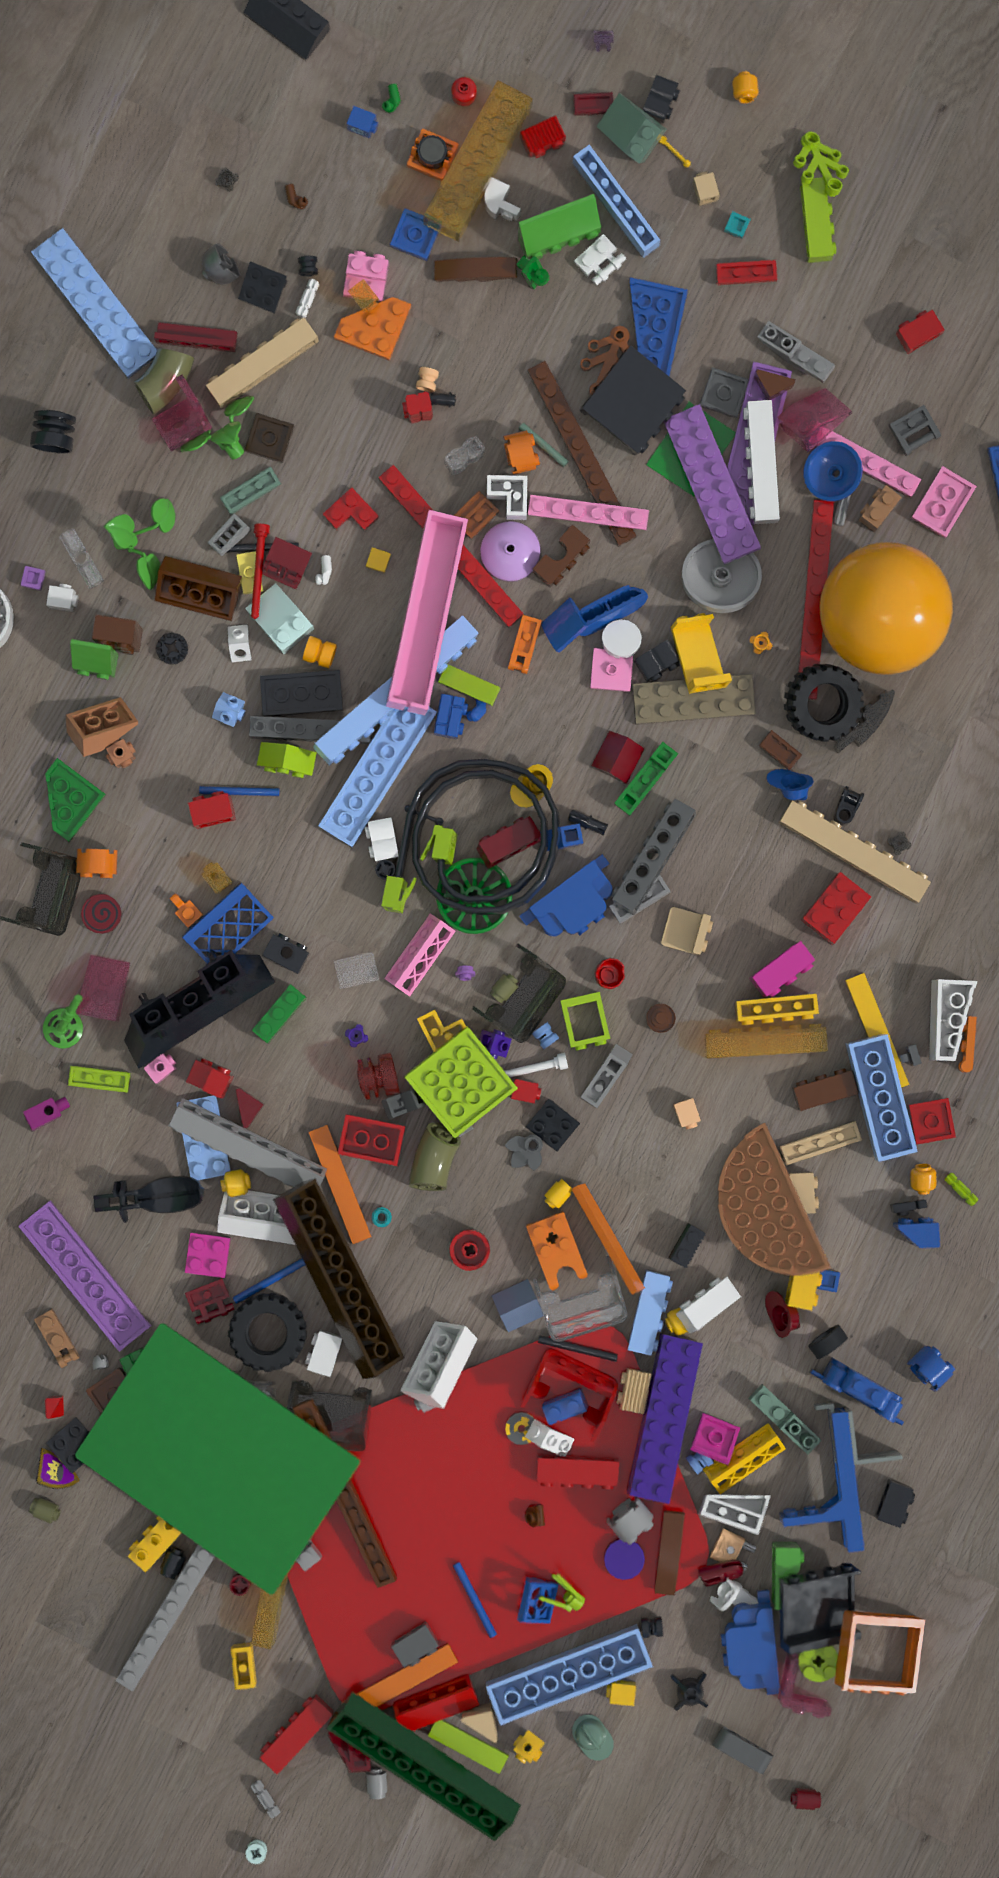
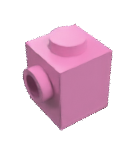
M163 1053L144 1067V1070L155 1084H159L177 1069L174 1066L176 1061L170 1054L166 1056Z

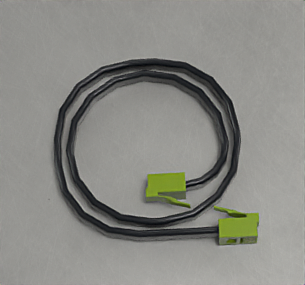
M490 759L458 760L434 771L416 790L407 812L395 876H387L381 906L386 911L403 914L405 902L417 881V878L414 877L407 888L408 883L403 879L414 818L423 796L440 778L462 768L479 767L503 769L527 777L544 793L552 811V840L549 856L540 878L523 896L502 906L470 907L444 898L429 884L420 860L423 861L428 851L433 848L432 858L438 863V876L443 888L455 899L468 904L497 903L520 892L539 872L548 849V821L538 798L517 778L494 770L463 772L442 782L424 801L412 834V862L422 885L444 906L471 915L505 914L527 904L547 883L557 857L560 840L559 811L549 789L529 770L504 761ZM495 778L516 786L532 801L540 819L541 844L532 867L515 885L493 895L467 896L456 892L450 886L445 875V864L452 865L458 837L457 833L453 829L434 825L432 837L420 858L421 832L431 807L448 789L469 779Z

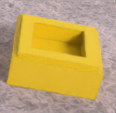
M372 547L366 567L385 573L391 553Z

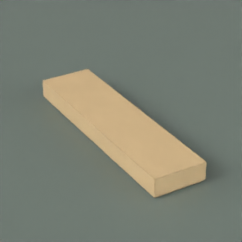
M856 1121L781 1145L779 1148L785 1165H789L861 1141L862 1138Z

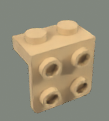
M672 907L668 915L661 944L687 953L701 955V951L705 952L708 943L705 940L706 933H710L713 926V921H710L711 916Z

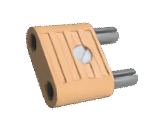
M723 1528L711 1551L710 1558L718 1562L736 1560L741 1548L754 1553L756 1546L746 1542L745 1538ZM742 1563V1564H743L744 1571H746V1570H747L746 1568L748 1567V1565L745 1564V1563Z

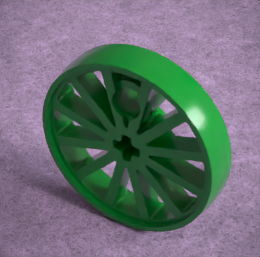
M482 858L460 860L445 871L450 886L458 885L461 888L460 893L467 896L474 891H477L478 896L493 895L484 893L502 883H505L506 888L511 887L508 877L497 865L487 870L477 886V864L485 865ZM473 864L472 886L461 868L463 865ZM457 869L467 888L463 887L460 882L451 880L448 876ZM493 870L502 878L482 889ZM439 880L437 891L444 898L456 900L448 891L442 893L443 885ZM512 896L505 898L507 903L512 901ZM436 899L443 919L451 927L463 933L481 934L496 928L508 914V912L500 914V918L493 924L487 915H482L488 926L481 929H476V915H472L471 929L459 926L466 913L462 912L454 923L447 916V913L455 909L450 907L444 909L442 903ZM459 901V902H458V903H460V904H462V905L466 904L465 902H462V901ZM483 903L487 907H495L490 903ZM466 904V906L482 907L481 904Z

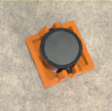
M422 128L415 140V145L412 147L407 167L443 182L459 143Z

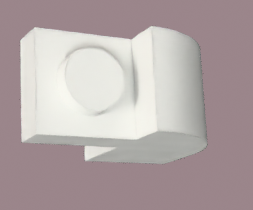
M491 178L485 191V208L488 214L495 220L498 214L501 213L503 218L512 221V219L517 221L521 214V208L505 201L510 192V186Z

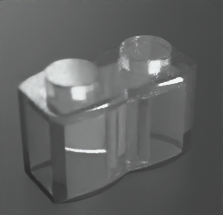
M477 436L471 437L462 444L461 448L453 449L446 455L444 459L445 465L452 475L460 474L469 464L479 461L484 456L485 447Z

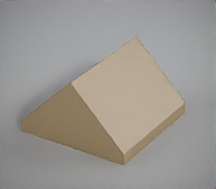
M492 1703L479 1705L461 1712V1721L492 1742H497V1726Z

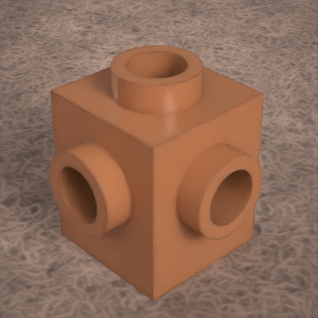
M118 739L109 745L110 747L106 748L108 752L106 757L111 765L115 764L118 768H126L136 759L133 754L136 750L130 741L127 743L124 739ZM122 749L123 754L121 756H117L116 751Z

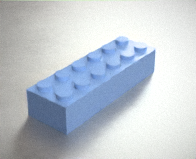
M880 1034L845 1043L875 1160L880 1162L918 1152L888 1034Z

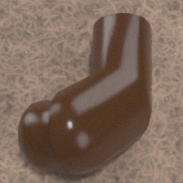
M294 184L285 185L288 204L299 210L305 209L308 205V199L296 195Z

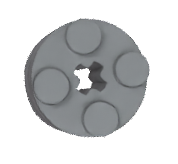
M635 1496L633 1501L629 1498L613 1510V1518L610 1519L608 1517L606 1523L622 1542H627L628 1545L632 1544L638 1538L637 1535L642 1531L646 1532L653 1526V1514Z

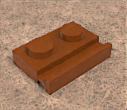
M478 491L453 516L468 519L465 534L472 540L499 513V510Z

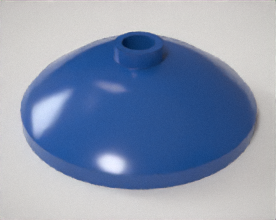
M839 441L826 442L816 447L808 456L804 466V480L809 491L819 499L830 502L839 501L850 496L857 489L863 473L862 461L858 453L848 444ZM839 471V476L834 477V473Z

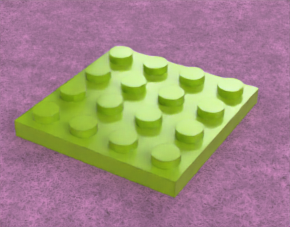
M468 1026L404 1075L406 1080L454 1138L458 1137L518 1089Z

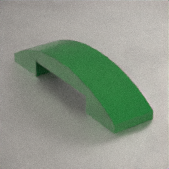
M662 742L615 801L614 805L630 816L678 753Z

